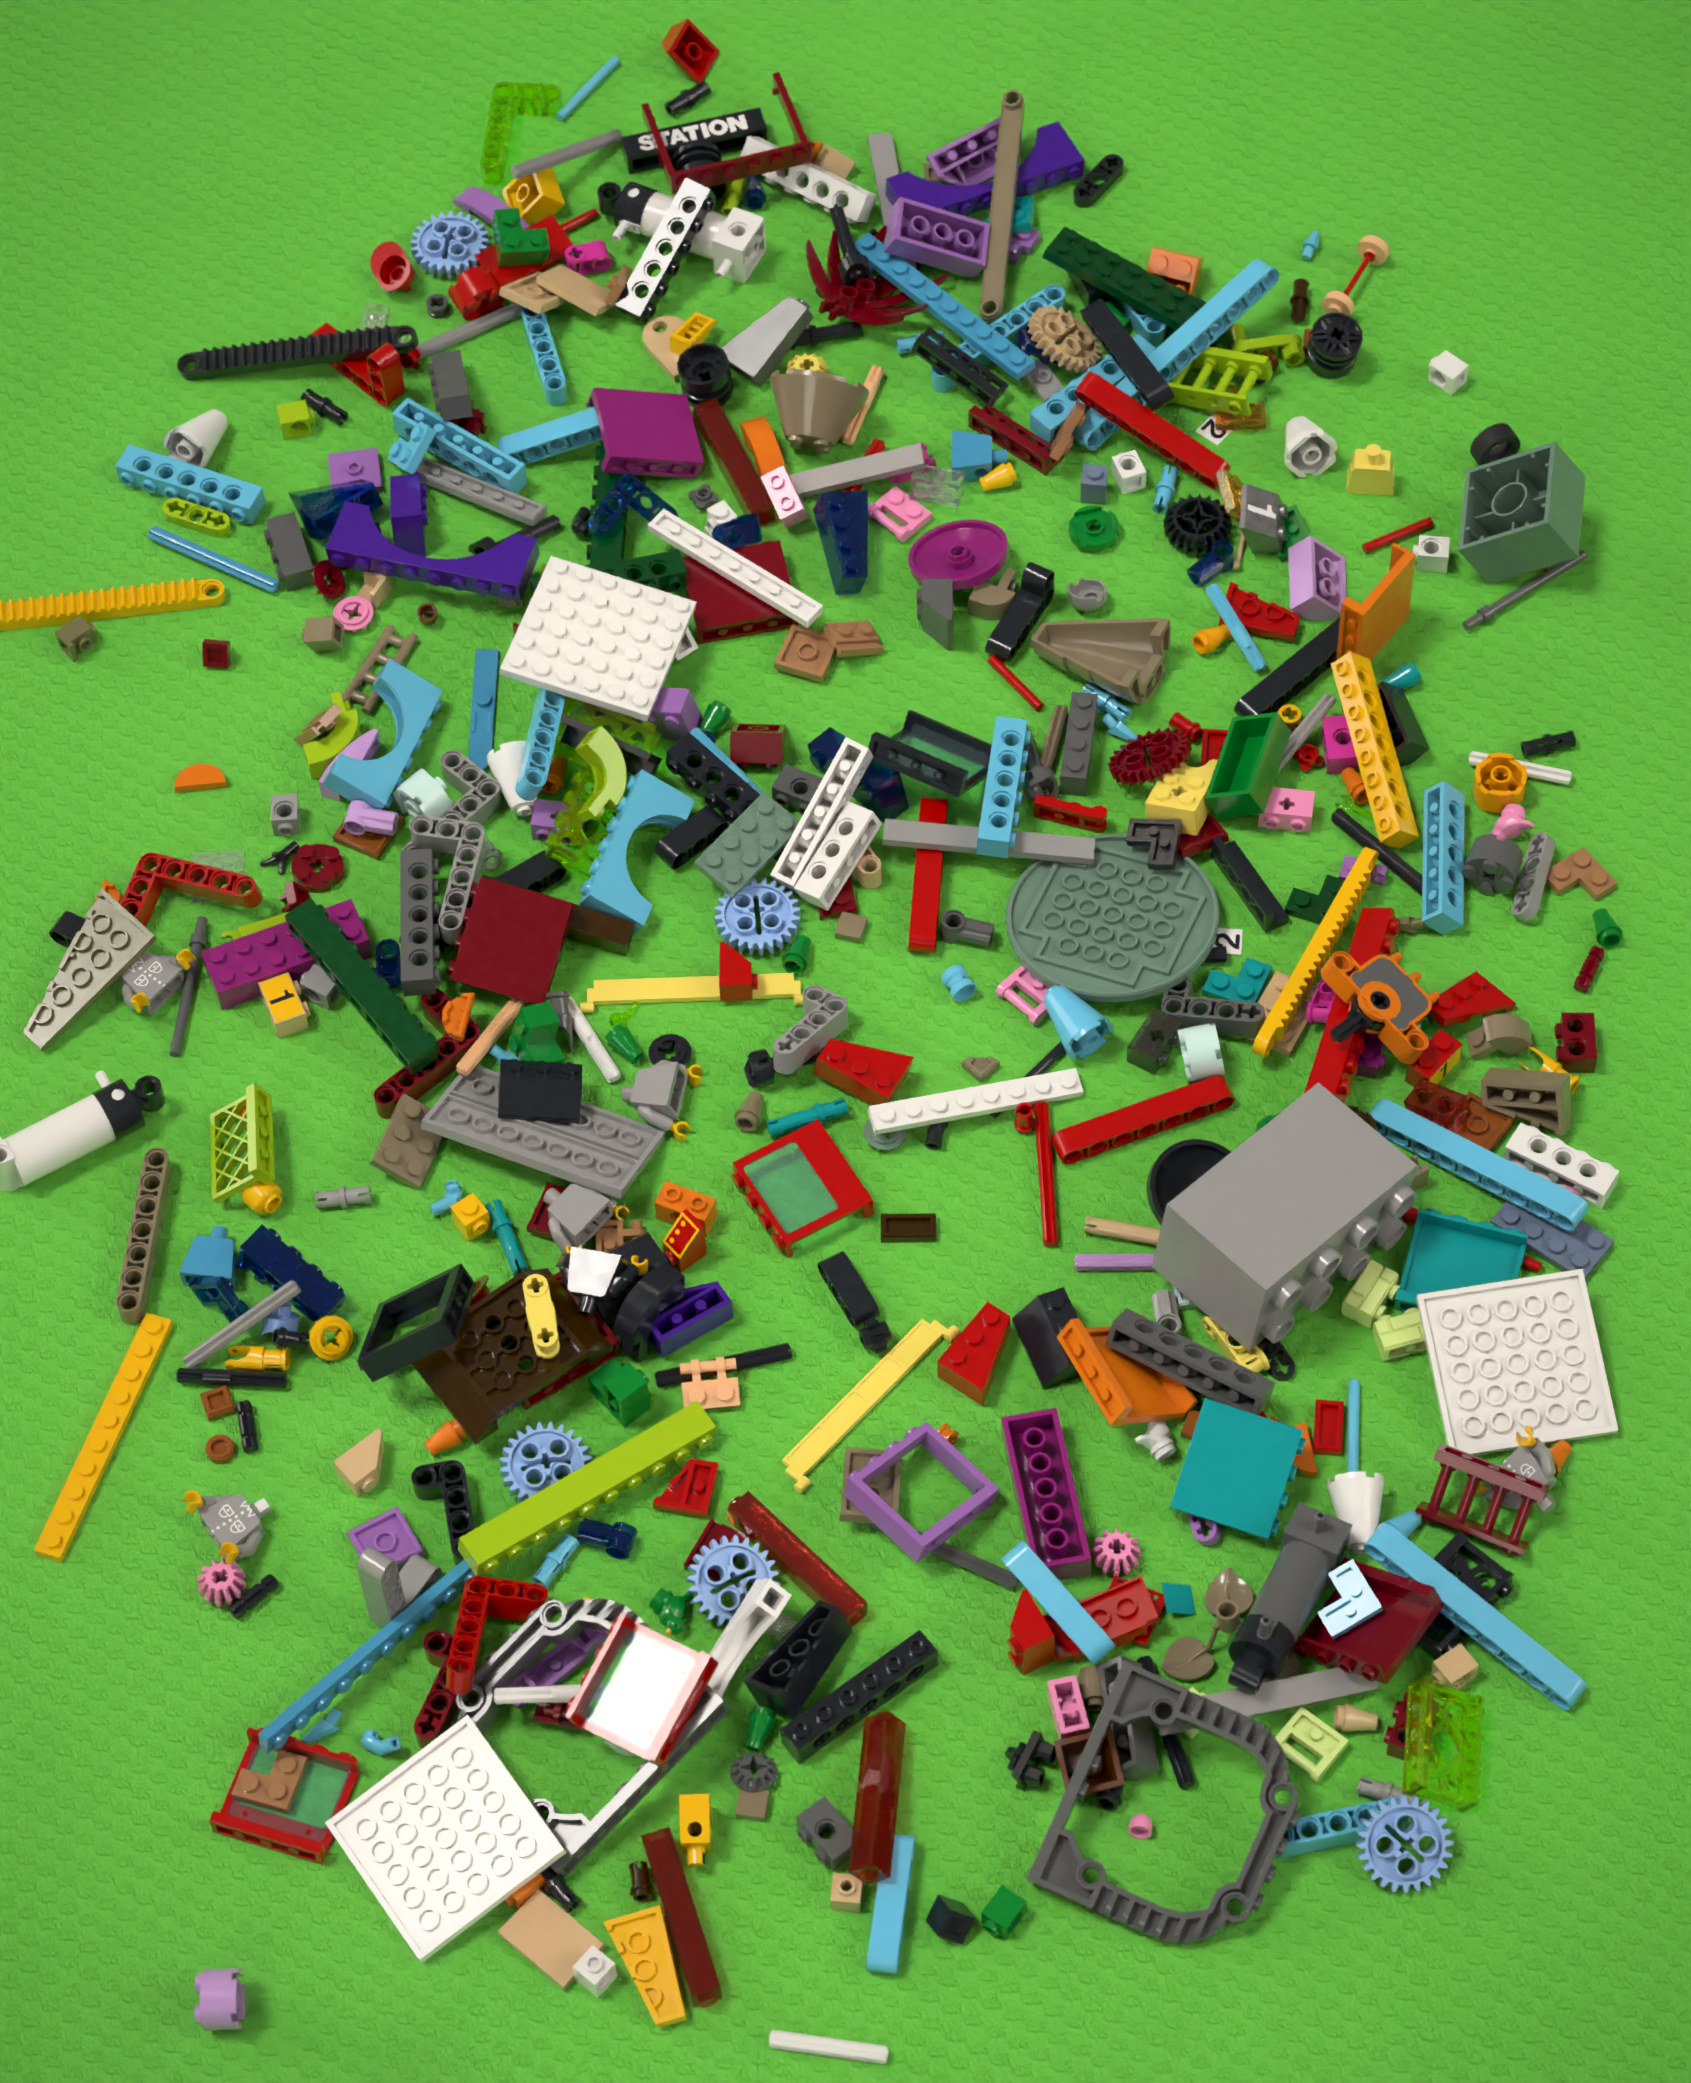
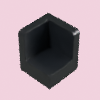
M938 1894L926 1918V1922L938 1937L963 1944L976 1918L964 1903Z

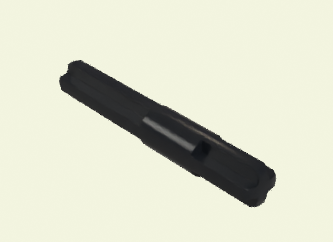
M178 1368L176 1376L178 1383L213 1386L286 1388L288 1380L285 1373L210 1368Z

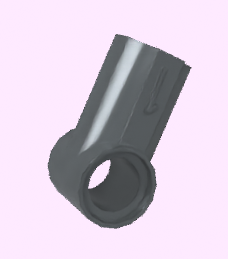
M951 909L942 916L941 937L949 944L964 941L989 947L995 924L966 918L961 911Z

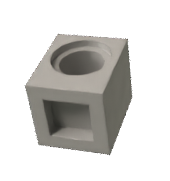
M297 793L271 795V824L274 836L300 834V805Z
M313 964L310 970L304 972L301 976L300 988L302 997L327 1010L332 1008L342 994L320 966Z

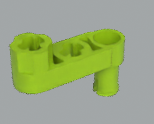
M1233 324L1229 327V334L1233 343L1231 349L1233 351L1257 355L1267 351L1272 353L1277 359H1283L1284 364L1290 367L1298 366L1301 362L1305 361L1302 342L1298 334L1290 333L1246 339L1242 324Z

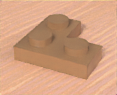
M1079 401L1075 402L1052 441L1049 457L1058 461L1061 455L1066 456L1073 445L1074 435H1072L1075 427H1081L1087 416L1084 414L1085 404Z
M1584 847L1550 867L1545 882L1557 896L1580 884L1594 901L1599 900L1617 887V882Z
M279 1750L270 1775L241 1768L231 1794L232 1798L288 1814L308 1764L307 1757Z

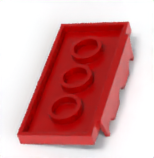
M553 214L525 228L547 229L550 251L547 261L543 264L499 267L495 245L476 254L475 259L482 269L486 270V267L489 268L501 287L538 271L544 272L566 260L565 250L573 244Z
M1142 1576L1078 1601L1118 1647L1133 1642L1136 1636H1147V1626L1160 1621ZM1049 1614L1044 1615V1619L1055 1636L1054 1655L1057 1662L1060 1663L1071 1658L1079 1664L1086 1656Z

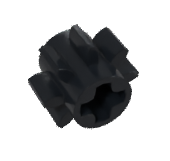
M875 1317L863 1321L864 1327L858 1331L864 1349L868 1350L871 1348L875 1354L887 1350L886 1344L892 1340L887 1323L885 1321L879 1323V1320H876Z

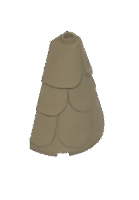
M1147 618L1042 623L1037 632L1033 633L1031 637V647H1033L1036 654L1067 673H1074L1087 682L1094 683L1131 703L1144 704L1156 692L1167 663L1163 662V659L1165 657L1164 650L1170 649V620Z

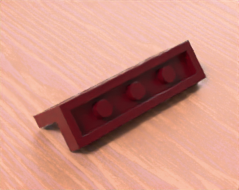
M974 405L968 411V422L971 429L979 434L990 435L993 443L1007 450V452L1045 476L1065 458L1064 455H1061L1057 461L1049 457L1052 444L993 407L990 409L988 406H985L983 409H980Z

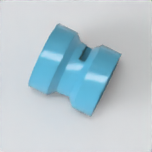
M960 964L948 968L940 979L945 988L950 989V995L955 1002L967 1000L977 989L973 980L967 978V972Z

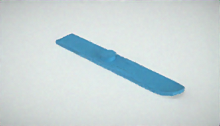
M476 650L468 756L473 763L484 771L489 766L487 755L493 747L499 650Z

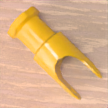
M1528 1047L1543 1059V1066L1539 1071L1568 1073L1562 1069L1560 1063L1534 1047ZM1519 1062L1520 1066L1525 1070L1533 1071L1523 1063ZM1570 1074L1571 1095L1580 1083L1581 1077L1578 1075L1573 1076Z
M230 1346L228 1348V1352L231 1355L244 1356V1358L227 1360L225 1362L227 1369L242 1371H265L266 1369L289 1371L291 1353L288 1347L283 1349H267L266 1346Z

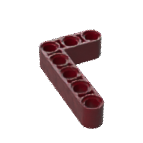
M436 988V994L421 996L424 1017L443 1035L437 1041L439 1044L437 1047L438 1059L413 1076L403 1067L376 1088L373 1094L376 1111L384 1119L391 1118L399 1098L403 1094L418 1100L457 1069V1063L481 1035L478 1024L472 1018L469 1019L463 1042L454 1040L446 1033L442 1024V1010L446 1003L452 1000L440 989Z

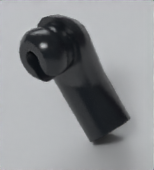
M580 507L572 519L571 529L576 535L586 536L588 533L589 524L586 523L590 517V510L588 508Z

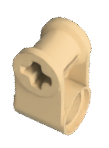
M868 846L852 874L862 887L875 889L882 883V866L880 859Z

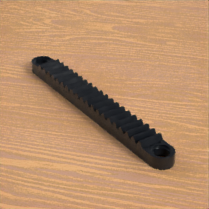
M384 325V328L375 326L374 329L365 327L363 331L357 328L355 332L346 330L345 333L337 331L336 334L327 332L325 336L319 333L316 337L308 335L307 338L298 336L297 339L289 337L286 341L280 338L278 342L269 340V343L260 341L259 344L251 342L250 345L241 343L239 347L233 344L231 348L222 346L221 349L212 347V350L203 348L201 352L187 353L181 356L177 362V368L184 379L199 380L367 358L385 343L391 344L398 354L408 353L416 349L419 339L414 328L409 325L394 327ZM404 335L412 336L411 340L407 343L399 342L400 338ZM188 363H197L193 370H184Z

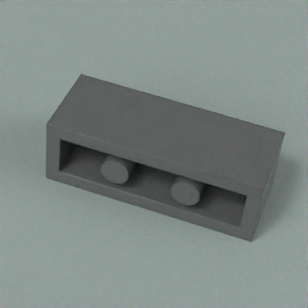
M295 512L265 519L267 530H264L263 533L266 544H272L273 549H269L272 562L279 565V568H276L279 583H285L287 592L312 585L314 579L310 574L314 571Z

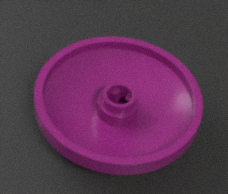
M960 520L940 525L922 535L911 547L908 563L912 576L921 585L922 579H953V590H958L980 584L998 573L1007 562L1010 549L1006 534L998 526L982 520Z

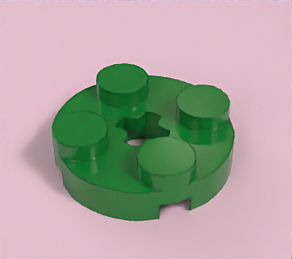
M1100 506L1082 507L1074 513V517L1069 521V538L1082 553L1097 552L1116 545L1119 534L1118 519L1113 512L1109 510L1108 513L1102 510ZM1090 526L1100 529L1098 531H1090Z

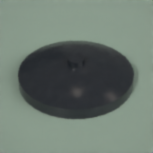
M1190 1139L1175 1143L1162 1152L1153 1163L1147 1178L1149 1206L1161 1226L1166 1205L1229 1155L1231 1151L1211 1141Z

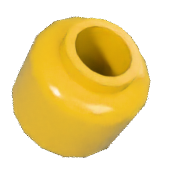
M259 1181L242 1190L241 1199L255 1213L259 1215L271 1214L278 1209L282 1202V1191L275 1182L265 1185Z

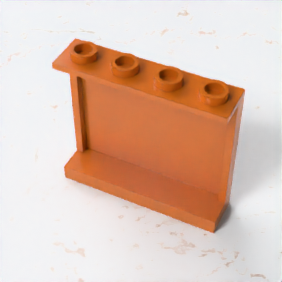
M1396 543L1392 544L1389 572L1361 604L1348 596L1341 603L1336 660L1349 652H1353L1370 659L1371 662L1409 618L1416 554L1412 553L1408 548L1401 547Z
M1077 1318L1071 1319L1057 1335V1339L1110 1426L1183 1419L1197 1403L1188 1386L1105 1345L1111 1326L1085 1328L1081 1320Z

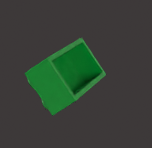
M1278 712L1232 718L1204 798L1218 818L1263 814L1265 812L1291 735L1290 729Z

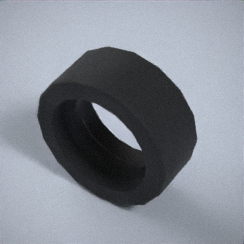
M1494 424L1483 430L1474 439L1470 447V453L1478 465L1481 466L1517 454L1520 448V440L1508 424Z

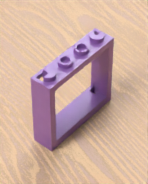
M926 1421L918 1428L912 1427L901 1441L892 1442L881 1456H873L861 1471L858 1469L853 1471L847 1478L848 1484L844 1496L909 1557L918 1563L991 1507L999 1488ZM920 1444L974 1493L973 1496L922 1535L867 1485Z

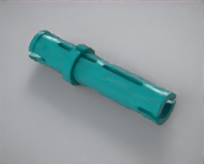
M844 1097L822 1105L817 1103L814 1104L815 1107L766 1121L770 1137L773 1138L798 1130L818 1119L823 1125L828 1120L848 1115L849 1111Z
M499 1199L492 1200L496 1210L490 1202L485 1205L493 1224L491 1229L494 1235L498 1236L512 1274L515 1277L521 1273L519 1266L523 1271H529L530 1269L512 1230L514 1225L511 1219L507 1218L502 1201Z

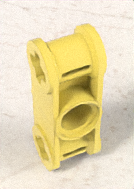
M532 1274L523 1282L529 1329L532 1332L537 1355L544 1359H550L555 1357L560 1350L554 1304L551 1301L546 1278L539 1274Z
M1207 1316L1201 1319L1206 1333L1214 1340L1226 1358L1255 1373L1270 1369L1269 1361L1260 1348L1256 1346L1249 1352L1242 1345L1233 1346L1230 1342L1236 1340L1215 1321Z

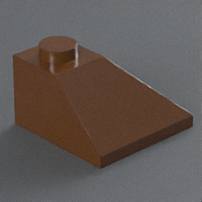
M1111 1727L1098 1755L1102 1756L1096 1772L1090 1771L1086 1782L1090 1783L1086 1795L1125 1785ZM1092 1732L1054 1741L1065 1791Z

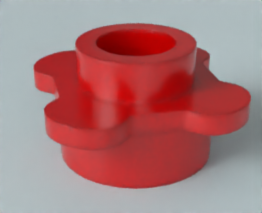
M416 348L411 352L399 354L402 367L406 369H411L412 367L414 369L420 368L419 358L421 357V352L419 349Z
M1311 744L1301 746L1293 755V759L1300 763V769L1303 771H1309L1313 766H1320L1324 762V758L1319 756L1318 748Z

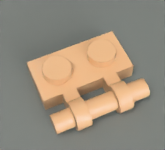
M724 1356L716 1357V1360L699 1362V1359H692L690 1363H680L681 1375L692 1374L693 1382L681 1383L684 1408L695 1401H698L704 1410L740 1406L738 1378H726V1370L737 1369L736 1358L724 1359ZM717 1371L718 1379L701 1381L700 1373Z

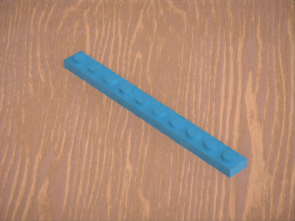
M870 233L865 234L854 242L857 254L868 257L872 269L919 305L928 303L925 310L1018 381L1035 368V360L904 259L885 253V245Z
M465 1559L259 1732L260 1748L267 1754L275 1748H281L292 1733L296 1730H302L309 1723L310 1718L318 1711L322 1712L327 1709L332 1699L339 1693L347 1692L359 1676L368 1674L379 1659L388 1657L399 1642L403 1639H409L415 1633L419 1625L424 1621H430L436 1615L438 1609L445 1603L450 1604L453 1602L458 1593L465 1587L467 1579L476 1576Z

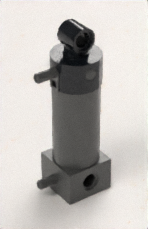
M1302 1503L1298 1504L1283 1532L1280 1554L1248 1615L1242 1621L1228 1648L1229 1656L1234 1662L1228 1678V1684L1256 1695L1264 1679H1275L1280 1676L1324 1586L1331 1587L1333 1583L1328 1573L1337 1569L1338 1565L1347 1555L1352 1524Z

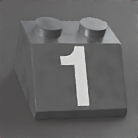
M1243 484L1240 530L1252 553L1260 554L1277 552L1278 550L1283 551V541L1287 539V531L1284 526V519L1288 518L1287 505L1283 504L1278 494L1249 484Z

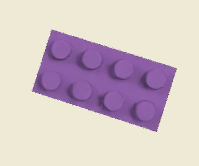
M899 197L889 210L884 252L975 279L986 265L990 224Z

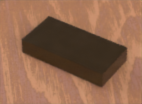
M936 1213L881 1214V1243L936 1242Z

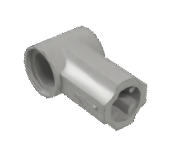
M1168 1289L1158 1290L1157 1293L1151 1295L1155 1322L1181 1335V1321L1178 1314L1175 1292H1171Z

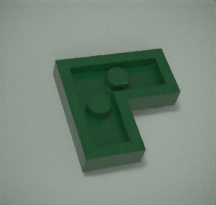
M1327 875L1319 895L1293 888L1286 904L1285 912L1289 916L1320 925L1345 880Z

